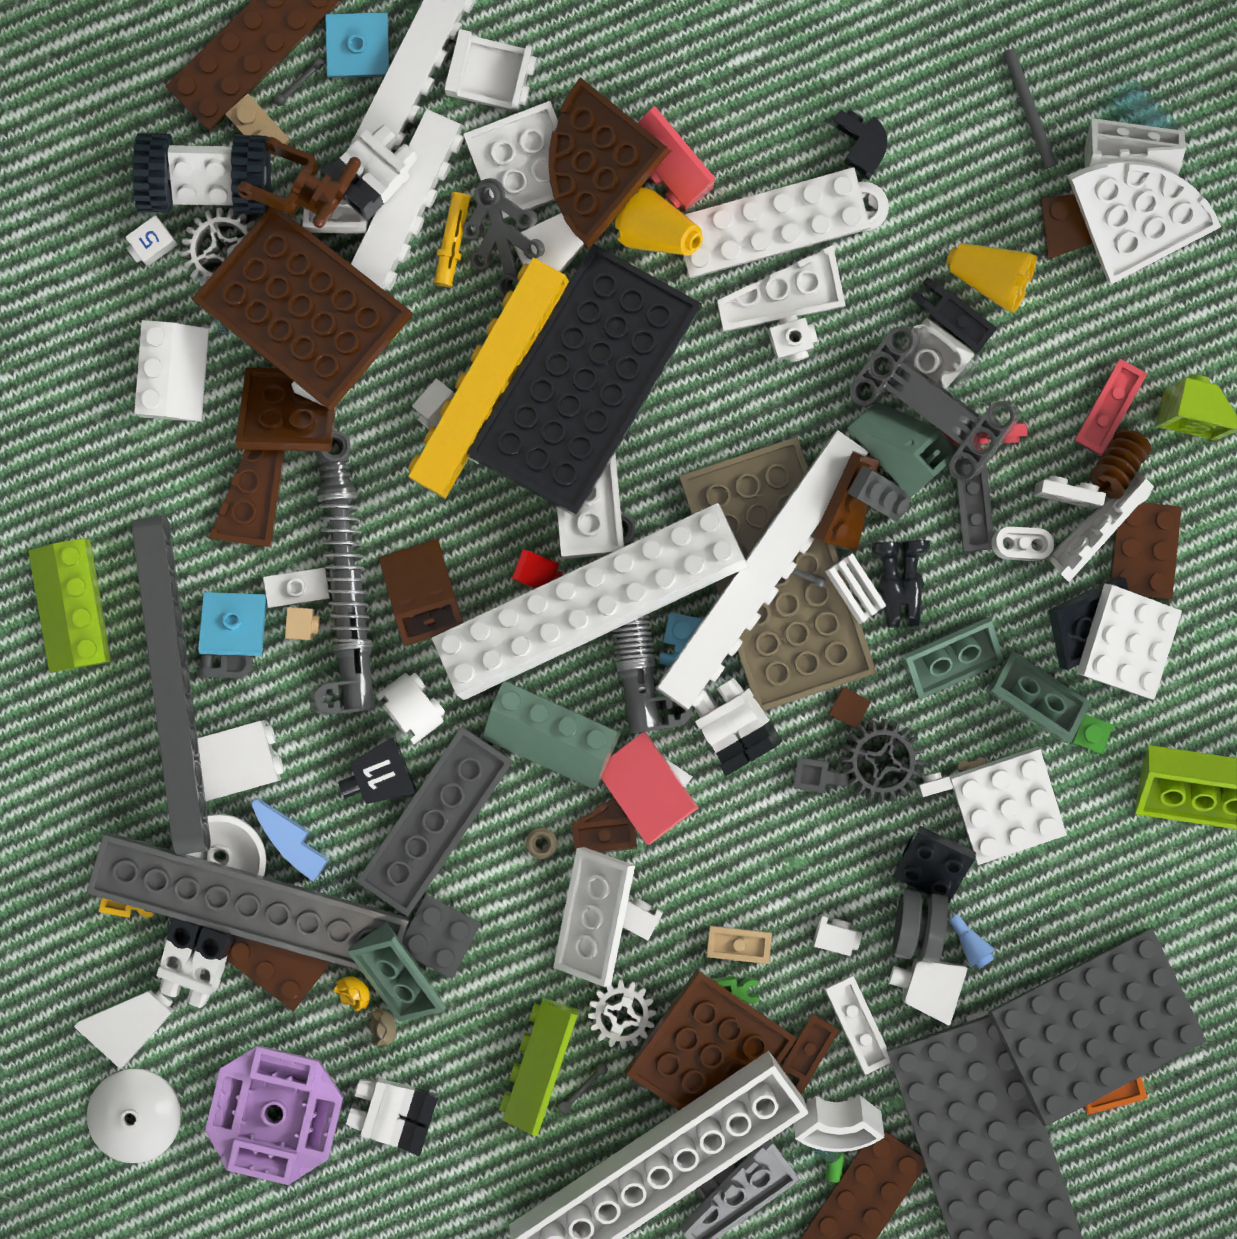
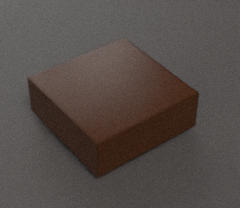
M843 687L829 715L857 729L871 701Z

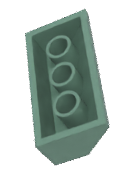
M504 681L490 709L482 739L596 790L621 732Z

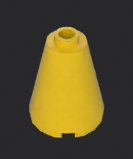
M641 187L638 190L639 192L631 198L616 217L615 228L620 232V238L617 237L622 245L630 249L691 255L700 248L703 241L702 230L697 224L656 191L649 188Z
M960 243L958 248L952 247L946 264L950 265V273L1006 311L1015 313L1025 297L1026 292L1024 290L1027 283L1032 280L1037 256L1030 252Z

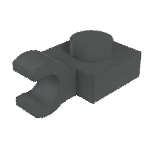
M798 758L794 789L825 793L826 784L848 787L849 774L828 771V761Z

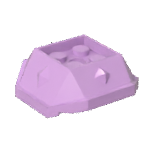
M258 1045L220 1068L205 1131L227 1171L290 1185L329 1159L344 1096L320 1060ZM278 1105L281 1107L283 1118L280 1120L271 1119L267 1113L268 1106Z

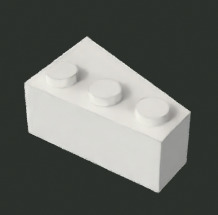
M1092 118L1084 148L1085 168L1112 161H1137L1157 165L1179 175L1186 149L1185 132Z

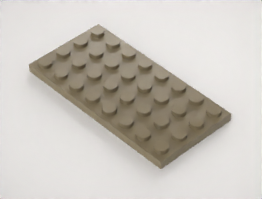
M794 437L679 476L691 515L719 503L746 559L803 478L808 467L798 437ZM818 526L810 535L814 538V541L804 554L799 551L793 562L797 564L795 568L815 577L823 576L826 579V585L823 588H817L813 582L792 573L787 579L781 577L775 585L779 590L769 605L765 603L761 605L757 611L761 617L751 631L745 628L739 637L743 642L737 652L749 688L754 695L753 698L758 702L763 711L877 673L861 624L857 622L825 572L838 563L839 559L833 544L822 542L814 537ZM839 569L837 572L847 586L845 577ZM735 573L714 582L719 596Z

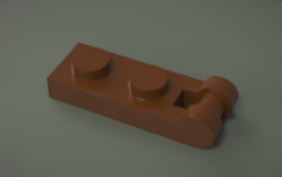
M811 1013L796 1042L780 1066L787 1076L790 1073L798 1078L794 1086L801 1095L839 1032L837 1027Z

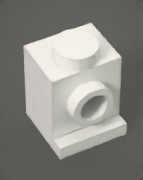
M635 897L633 902L628 900L623 928L648 941L663 911L657 908L655 913L649 911L651 905Z
M820 914L812 943L814 947L851 956L852 949L858 950L862 932L851 929V923L833 918L832 923H828V917Z

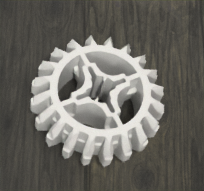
M217 208V218H213L212 214L206 211V222L203 223L198 217L194 219V222L199 226L197 230L187 227L186 231L193 237L192 239L183 238L182 243L191 248L181 251V256L192 258L184 264V267L187 270L196 268L190 275L193 280L199 279L203 275L200 281L201 286L213 274L207 271L203 264L208 262L210 264L215 262L222 263L225 260L220 253L216 256V253L220 252L218 237L227 248L231 245V248L227 250L229 255L256 224L254 221H250L244 225L247 221L246 214H240L235 220L236 214L233 209H229L227 217H224L222 208ZM219 227L236 228L244 233L245 236L239 239L237 237L225 238ZM211 232V246L203 251L204 254L199 255L202 240Z

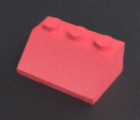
M654 106L643 116L638 124L666 145L671 152L651 174L649 179L655 185L661 183L667 190L665 197L675 208L681 207L686 212L714 188L715 177Z

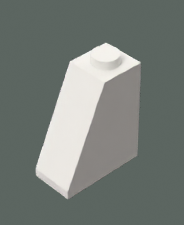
M562 213L520 232L530 240L539 239L542 241L545 251L541 257L536 259L561 273L585 246L567 225ZM512 243L522 265L525 263L529 264L531 259H528L524 252ZM531 245L532 252L536 254V247L534 245Z
M151 989L80 1020L74 1027L121 1069L176 1009L171 1006L173 1001L169 996L162 994L160 990L156 992L154 989Z

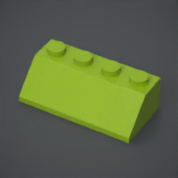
M1191 374L1190 378H1185L1163 390L1155 427L1216 441L1237 432V414L1220 387L1209 383L1210 378Z
M81 538L28 550L49 673L112 662L91 540Z
M1148 745L1141 766L1135 814L1237 829V758Z
M542 998L541 1004L534 1003L529 1021L534 1022L531 1034L524 1033L519 1051L524 1052L521 1064L514 1063L509 1081L515 1083L511 1094L504 1093L499 1111L505 1112L503 1121L538 1137L577 1019V1008L546 998Z

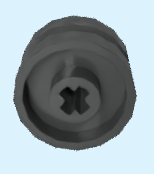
M902 889L894 926L893 957L911 959L916 951L918 942L920 960L939 963L947 932V895L929 894L925 900L922 912V896L920 892Z

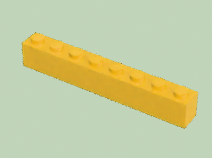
M534 257L529 264L525 263L520 269L517 280H519L514 292L510 290L506 294L501 305L504 308L498 319L494 317L486 330L488 337L483 346L478 345L470 359L473 364L467 373L463 372L458 378L455 385L457 392L452 400L448 399L442 406L439 416L442 417L436 428H430L424 439L426 444L421 455L416 454L408 467V471H410L408 477L413 482L444 499L448 496L469 459L467 452L569 283L565 274Z

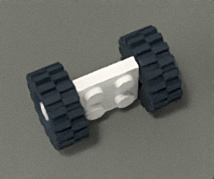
M137 133L132 161L133 196L137 211L170 213L173 204L233 206L235 214L264 215L270 206L253 199L247 200L242 198L238 194L239 190L237 187L241 181L271 192V153L266 150L267 146L265 145L268 136L235 135L232 147L174 145L172 135Z

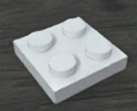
M1049 476V478H1045L1035 485L1033 496L1090 509L1104 506L1106 493L1098 492L1099 486L1088 483H1080V485L1075 486L1067 485L1068 479L1057 476Z

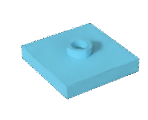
M388 13L326 14L328 78L385 77L390 67Z
M204 592L198 647L199 654L262 656L267 605L266 594Z

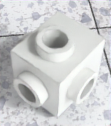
M797 315L780 319V325L769 328L768 334L776 361L790 358L791 362H797L809 357L808 352L814 349L813 343L818 342L814 325H808L806 318L798 320ZM789 336H797L799 342H792Z

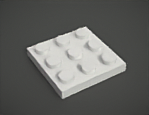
M551 101L463 134L480 180L482 181L487 178L498 180L504 187L505 197L521 209H534L555 201L550 184L548 161L552 131L556 130L558 119ZM490 189L489 194L492 198H494L493 192ZM502 211L504 220L511 218V216Z
M1104 583L1077 674L1154 700L1182 611L1117 586Z
M1038 746L950 776L972 851L977 852L975 861L978 865L1067 835L1041 749Z

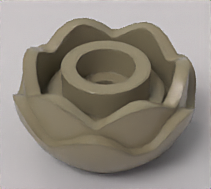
M375 1009L376 1011L369 1013L372 1019L369 1024V1030L374 1035L373 1045L384 1048L391 1044L396 1037L395 1021L393 1015L388 1011Z

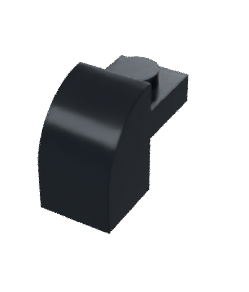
M840 109L832 122V126L856 141L846 156L844 163L851 168L854 167L857 172L870 180L886 153L887 134L885 128L874 116L866 126L862 123L864 121L863 118L851 110L844 112Z

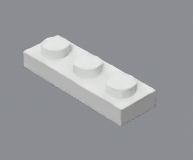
M851 975L824 988L863 1074H869L889 1064L887 1047L854 976Z

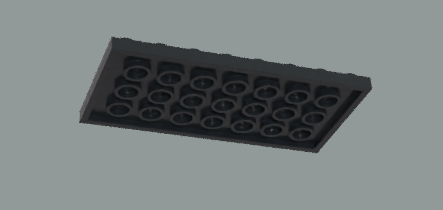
M593 244L467 452V456L577 518L700 311L702 303Z

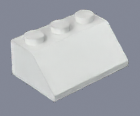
M142 320L135 415L143 418L202 422L209 339L208 328L172 322Z

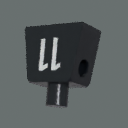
M396 737L388 739L351 762L350 766L354 775L338 782L344 799L362 793L366 804L411 795L417 792Z

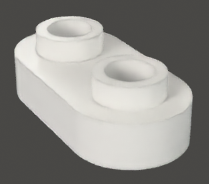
M1005 527L993 535L991 542L994 553L1006 560L1040 561L1050 556L1054 549V540L1051 534L1041 528ZM1003 539L1008 541V549L1003 546ZM1032 541L1036 542L1038 546L1037 551L1032 548Z

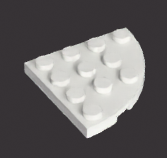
M1112 161L1086 167L1067 175L1106 280L1111 284L1221 227L1208 201L1186 180L1160 166L1137 161Z

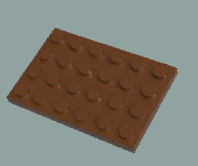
M269 207L192 297V300L199 307L330 411L336 407L413 316L411 310L286 213L273 207Z

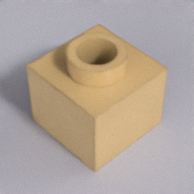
M287 607L285 638L313 641V635H318L320 629V616H315V609Z

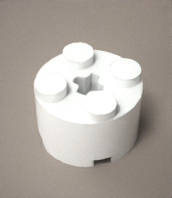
M405 672L375 696L378 701L383 698L387 701L384 704L385 711L404 735L410 732L414 736L410 739V742L415 745L444 722L441 716L444 715L445 711L435 698L429 701L423 693L426 686L415 672L411 676Z

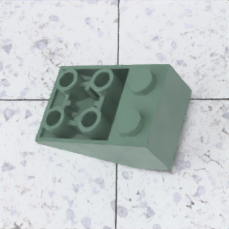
M880 402L875 403L848 427L855 439L875 459L879 460V465L891 475L897 485L910 497L915 495L948 465L958 450L940 429Z

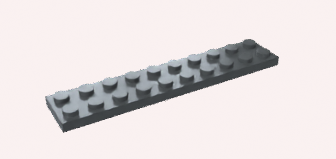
M106 831L103 834L86 892L90 895L360 970L347 952L350 947L385 922L389 924L402 942L408 924V917L187 854L177 855L173 850Z

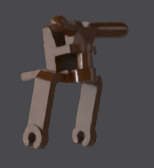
M268 137L265 145L269 153L305 167L299 173L290 189L291 192L286 198L241 181L237 187L239 190L238 194L244 199H253L283 212H288L292 217H294L298 208L302 206L316 214L313 219L315 227H324L326 222L332 217L360 168V159L358 157L350 158L337 182L330 180L331 177L325 175L321 180L315 177L318 166L312 154L283 144L274 137Z

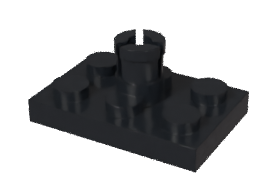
M1117 576L1104 582L1105 584L1114 585L1128 591L1127 580L1124 577ZM1104 583L1048 610L1059 668L1069 670L1080 664Z

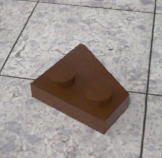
M615 798L606 803L604 802L588 815L572 823L575 854L576 849L581 847L599 853L638 849L635 827Z

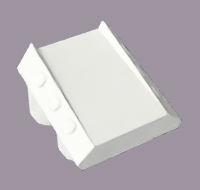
M927 317L922 324L913 327L919 334L920 344L908 362L944 389H947L975 354L971 348L960 342L936 321ZM909 336L907 342L902 346V349L908 347L910 341ZM890 362L885 367L889 372L891 370Z

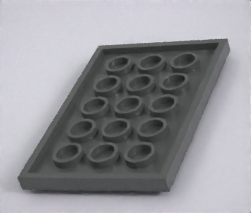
M1148 928L988 1011L1043 1126H1048L1207 1042L1153 928Z

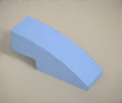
M254 799L251 805L270 841L281 855L311 881H316L330 859L304 843L310 831L261 799Z

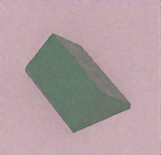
M990 617L978 620L900 655L919 700L1005 662Z
M1014 651L1010 653L986 689L988 693L1064 743H1070L1073 740L1091 703Z
M387 922L354 944L347 951L399 1022L444 1012L446 1009L435 987Z

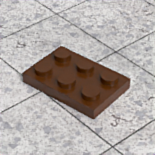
M1142 503L1133 510L1114 533L1110 580L1117 576L1124 577L1127 580L1128 591L1148 598L1172 600L1181 506Z

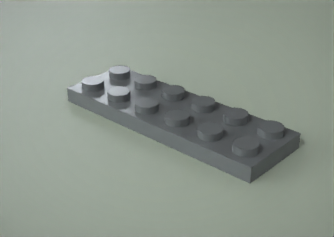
M462 726L356 882L408 917L514 761Z

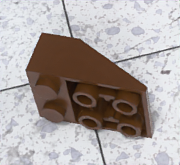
M438 539L378 557L404 646L407 647L432 639V637L464 623Z

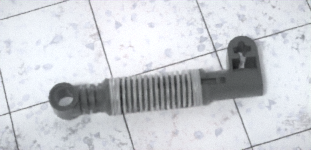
M621 513L625 547L634 543L635 524L630 516ZM644 615L612 630V632H616L612 637H617V640H614L613 643L618 645L613 648H618V651L614 652L619 654L615 659L620 660V662L616 663V668H618V676L623 680L630 733L678 727L687 723L692 714L691 707L685 710L667 696L656 698L653 674L656 671V664H654L655 655L650 654L654 649L650 648L653 644L648 643L653 639L649 637L652 633L647 632L651 629V627L647 626L650 622L645 621L649 619L648 615ZM658 701L660 702V710L670 709L672 706L675 709H679L678 715L663 716L662 726L659 723Z

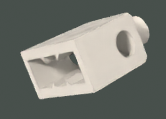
M914 958L911 970L893 966L889 984L905 988L902 996L904 1003L950 1025L968 968L956 963L942 961L932 963Z

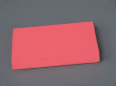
M642 732L613 754L601 777L647 845L653 843L699 808L646 732Z

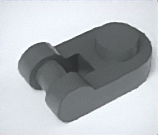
M198 651V655H201L200 667H197V677H245L253 668V657L199 654ZM213 656H221V668H213Z

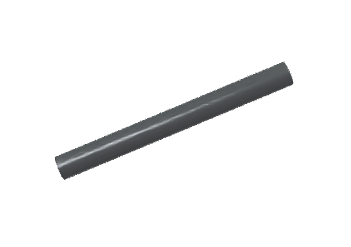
M1014 48L1003 52L1044 167L1045 169L1054 167L1057 163Z

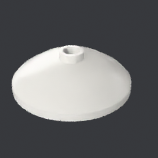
M226 814L208 815L211 839L210 850L187 855L264 876L266 852L258 833L248 823L237 817ZM216 851H223L226 857L219 860L215 857L214 853Z
M125 1069L107 1077L94 1090L87 1108V1125L95 1144L109 1157L125 1163L146 1162L161 1155L176 1138L181 1124V1107L174 1089L161 1076L144 1069ZM126 1114H133L136 1117V1122L134 1124L127 1123L125 1119Z

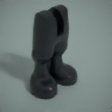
M930 540L901 541L903 557L902 579L899 578L897 573L899 542L872 543V552L880 557L884 568V575L881 576L878 587L882 591V598L886 604L884 612L888 628H898L900 626L901 604H905L907 626L919 627L924 582L922 576L917 573V564L920 555L929 551Z

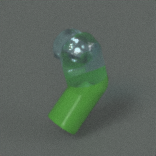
M813 1148L815 1154L821 1155L827 1162L825 1180L839 1183L844 1161L843 1152L824 1151Z

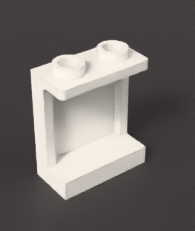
M459 29L445 85V93L447 96L518 113L520 104L526 106L530 87L525 86L528 74H534L537 57L532 56L533 49L530 46L520 48L472 36V32Z
M265 720L198 738L206 801L281 780L280 774L284 773L283 763L280 755H274L271 745L276 743L274 731L271 725L266 726Z

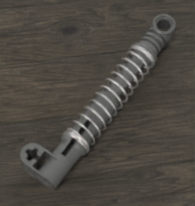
M336 430L333 432V441L339 446L337 455H331L327 451H314L318 458V464L323 466L319 468V472L323 473L320 476V480H324V483H321L317 498L318 502H323L324 504H320L318 507L329 509V515L321 516L319 519L330 520V527L323 528L321 531L331 532L332 538L322 543L332 544L333 548L332 552H327L323 555L334 557V564L326 565L325 568L335 569V572H331L330 577H327L326 580L331 581V589H328L327 592L332 593L333 601H330L328 604L333 605L334 613L330 614V617L335 619V625L331 629L336 630V637L332 641L337 642V644L333 645L334 655L339 658L341 682L325 683L312 689L309 695L310 706L316 713L321 715L375 710L369 658L373 651V642L367 639V633L371 629L366 627V621L370 617L365 615L364 609L368 608L369 605L364 603L363 597L367 595V592L362 590V585L366 583V580L361 578V572L365 568L354 565V562L362 560L364 556L353 554V550L362 547V543L354 542L352 538L359 536L361 532L351 529V526L359 523L360 520L355 517H349V514L359 509L357 506L348 505L357 498L356 488L351 484V480H347L351 475L346 473V470H350V465L345 464L349 462L350 441L344 433ZM338 685H341L344 710L340 708V701H333L327 705V703L321 702V696L326 695V690L329 696L338 695Z

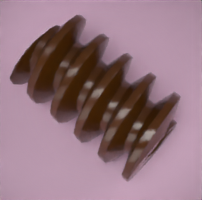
M1129 429L1120 430L1115 434L1113 440L1109 443L1107 449L1090 473L1092 484L1099 486L1098 492L1106 493V497L1110 499H1120L1123 496L1124 490L1128 488L1130 481L1136 475L1135 473L1139 471L1141 464L1144 463L1147 455L1151 452V444L1148 439L1141 433Z

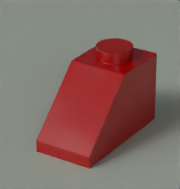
M523 549L512 579L515 582L536 589L562 577L563 572L558 571L559 563Z

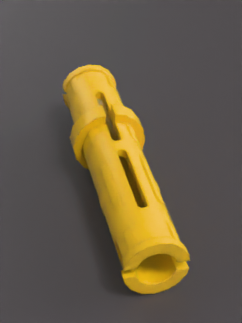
M460 192L451 193L452 197L441 249H437L436 253L439 259L433 284L441 287H453L452 283L457 261L461 260L462 254L459 253L471 196Z

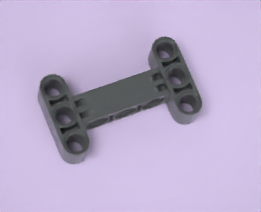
M899 326L891 329L851 384V399L858 405H871L877 403L888 390L961 445L949 462L951 475L961 481L975 478L981 473L1017 424L1020 415L1018 407L1011 401H999L993 403L983 416H980L908 362L920 344L919 334L914 328ZM901 332H905L910 339L909 345L905 349L900 348L897 344V336ZM883 357L888 358L891 363V370L886 375L878 367L879 361ZM865 382L869 383L873 389L872 397L869 400L863 398L860 392V388ZM1001 406L1007 408L1010 413V419L1006 424L1000 423L996 418L997 409ZM981 432L988 433L991 437V445L988 449L981 448L977 442ZM963 457L970 459L973 468L969 474H964L959 468V462Z

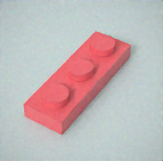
M1119 359L1076 435L1074 442L1102 456L1147 373Z

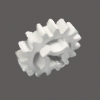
M619 979L618 987L614 988L611 984L607 986L608 991L605 993L599 989L596 991L600 999L599 1001H590V1005L596 1008V1011L588 1013V1018L596 1019V1022L591 1025V1030H601L598 1036L600 1041L607 1036L610 1038V1047H613L616 1041H620L621 1048L625 1049L626 1041L631 1040L632 1044L637 1046V1037L639 1035L645 1039L648 1037L644 1029L646 1027L654 1028V1023L648 1019L656 1015V1010L648 1009V1006L654 1001L653 998L644 999L643 996L646 992L644 987L636 991L634 981L629 984V987H624L623 980ZM623 993L620 1000L614 1003L606 1002L609 997ZM634 997L640 1002L643 1008V1015L634 1010L632 1005ZM622 1006L627 1007V1014L631 1015V1017H624L621 1022L617 1020V1014L613 1013V1011H620ZM601 1013L609 1016L612 1023L610 1030L603 1024ZM631 1025L638 1026L633 1032L621 1035L624 1028Z

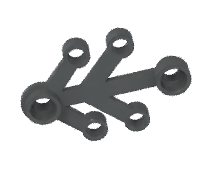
M487 178L480 181L475 189L474 195L478 205L470 220L464 224L463 233L471 240L481 237L484 233L482 222L489 213L491 225L478 250L472 254L471 264L478 270L489 267L492 263L491 252L495 244H497L504 276L498 282V290L502 297L505 298L510 290L513 292L515 290L512 282L514 281L516 285L519 283L510 242L521 249L524 255L531 260L533 257L535 259L541 257L544 254L545 247L539 239L530 240L505 222L502 215L503 211L514 218L520 228L527 229L536 224V213L530 208L521 209L505 197L504 187L498 180ZM490 189L493 192L494 198H492L489 194ZM524 214H526V215L528 216V218H529V223H526V222L524 221V219H523V215H524ZM471 225L475 226L476 234L472 232ZM531 245H534L536 247V254L532 252ZM479 255L484 258V264L480 263Z

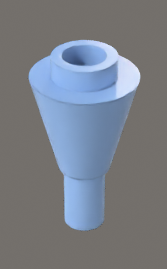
M959 914L949 920V923L960 937L959 940L970 968L976 965L980 970L994 960L992 953L996 950L972 929L970 930Z

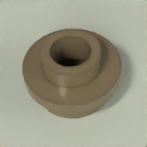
M536 828L529 833L526 839L527 850L535 858H548L557 848V838L547 828ZM539 837H544L548 841L546 848L539 849L536 846V840Z

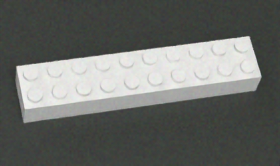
M716 503L434 636L432 640L456 695L466 700L749 566L719 503Z
M767 1051L509 1224L511 1239H621L807 1115L809 1112L805 1101L772 1054Z

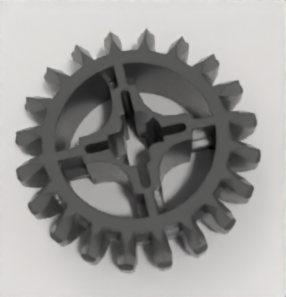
M881 719L880 728L877 729L874 720L868 721L870 731L867 732L862 725H859L857 727L858 732L861 734L859 738L852 733L848 735V738L854 742L853 747L846 744L842 746L843 750L850 752V757L842 756L840 757V762H849L850 767L842 769L841 773H852L853 777L849 779L848 786L858 782L859 786L854 792L856 795H860L864 789L868 790L865 797L867 801H871L874 793H878V803H884L885 794H888L891 802H895V791L898 790L901 796L906 797L908 793L903 786L907 784L913 789L917 787L916 783L910 780L912 775L918 778L923 776V773L914 769L915 765H925L924 760H915V755L923 753L924 750L921 747L913 749L911 746L917 743L919 739L917 736L911 737L909 740L905 738L910 732L908 727H905L898 733L899 722L897 721L892 723L891 729H887V719ZM877 735H887L882 746L877 751L871 752L861 748L868 739ZM895 739L902 744L906 751L907 765L898 762L893 756ZM886 752L888 754L886 759H890V763L896 764L897 767L889 765L883 766L879 770L876 767L878 763H874V759L869 758L868 754L876 757L882 756ZM857 757L871 764L872 773L869 783L859 773ZM893 770L903 774L901 779L893 785L878 787L880 780L888 771Z

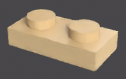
M249 94L245 95L225 114L243 135L274 137L286 145L290 142V139Z
M710 925L706 957L769 964L772 932Z

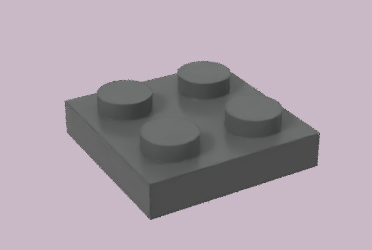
M426 894L402 940V944L413 959L453 979L482 923Z

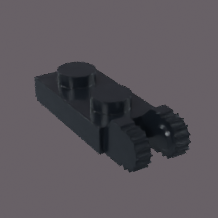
M927 277L923 281L925 288L942 299L934 306L921 294L914 293L911 297L912 301L928 312V316L977 354L997 328L950 290L946 291L935 281Z

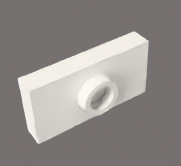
M326 568L263 577L268 608L330 599V593L327 592L329 585L326 580Z

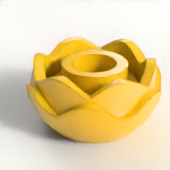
M353 976L339 979L336 982L337 985L334 988V992L339 993L341 1002L346 1005H352L355 1011H359L362 1008L366 1009L370 1000L368 987Z

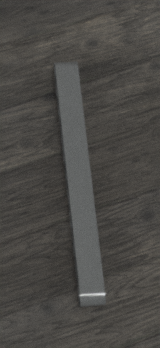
M166 515L136 519L132 522V532L172 844L177 855L208 851L211 847L210 830L170 524Z

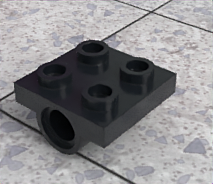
M919 826L916 833L913 832L901 860L894 870L893 878L927 894L947 895L949 904L973 864L977 852Z

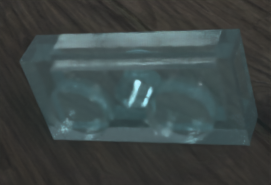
M1136 79L1111 102L1131 124L1173 129L1178 124Z

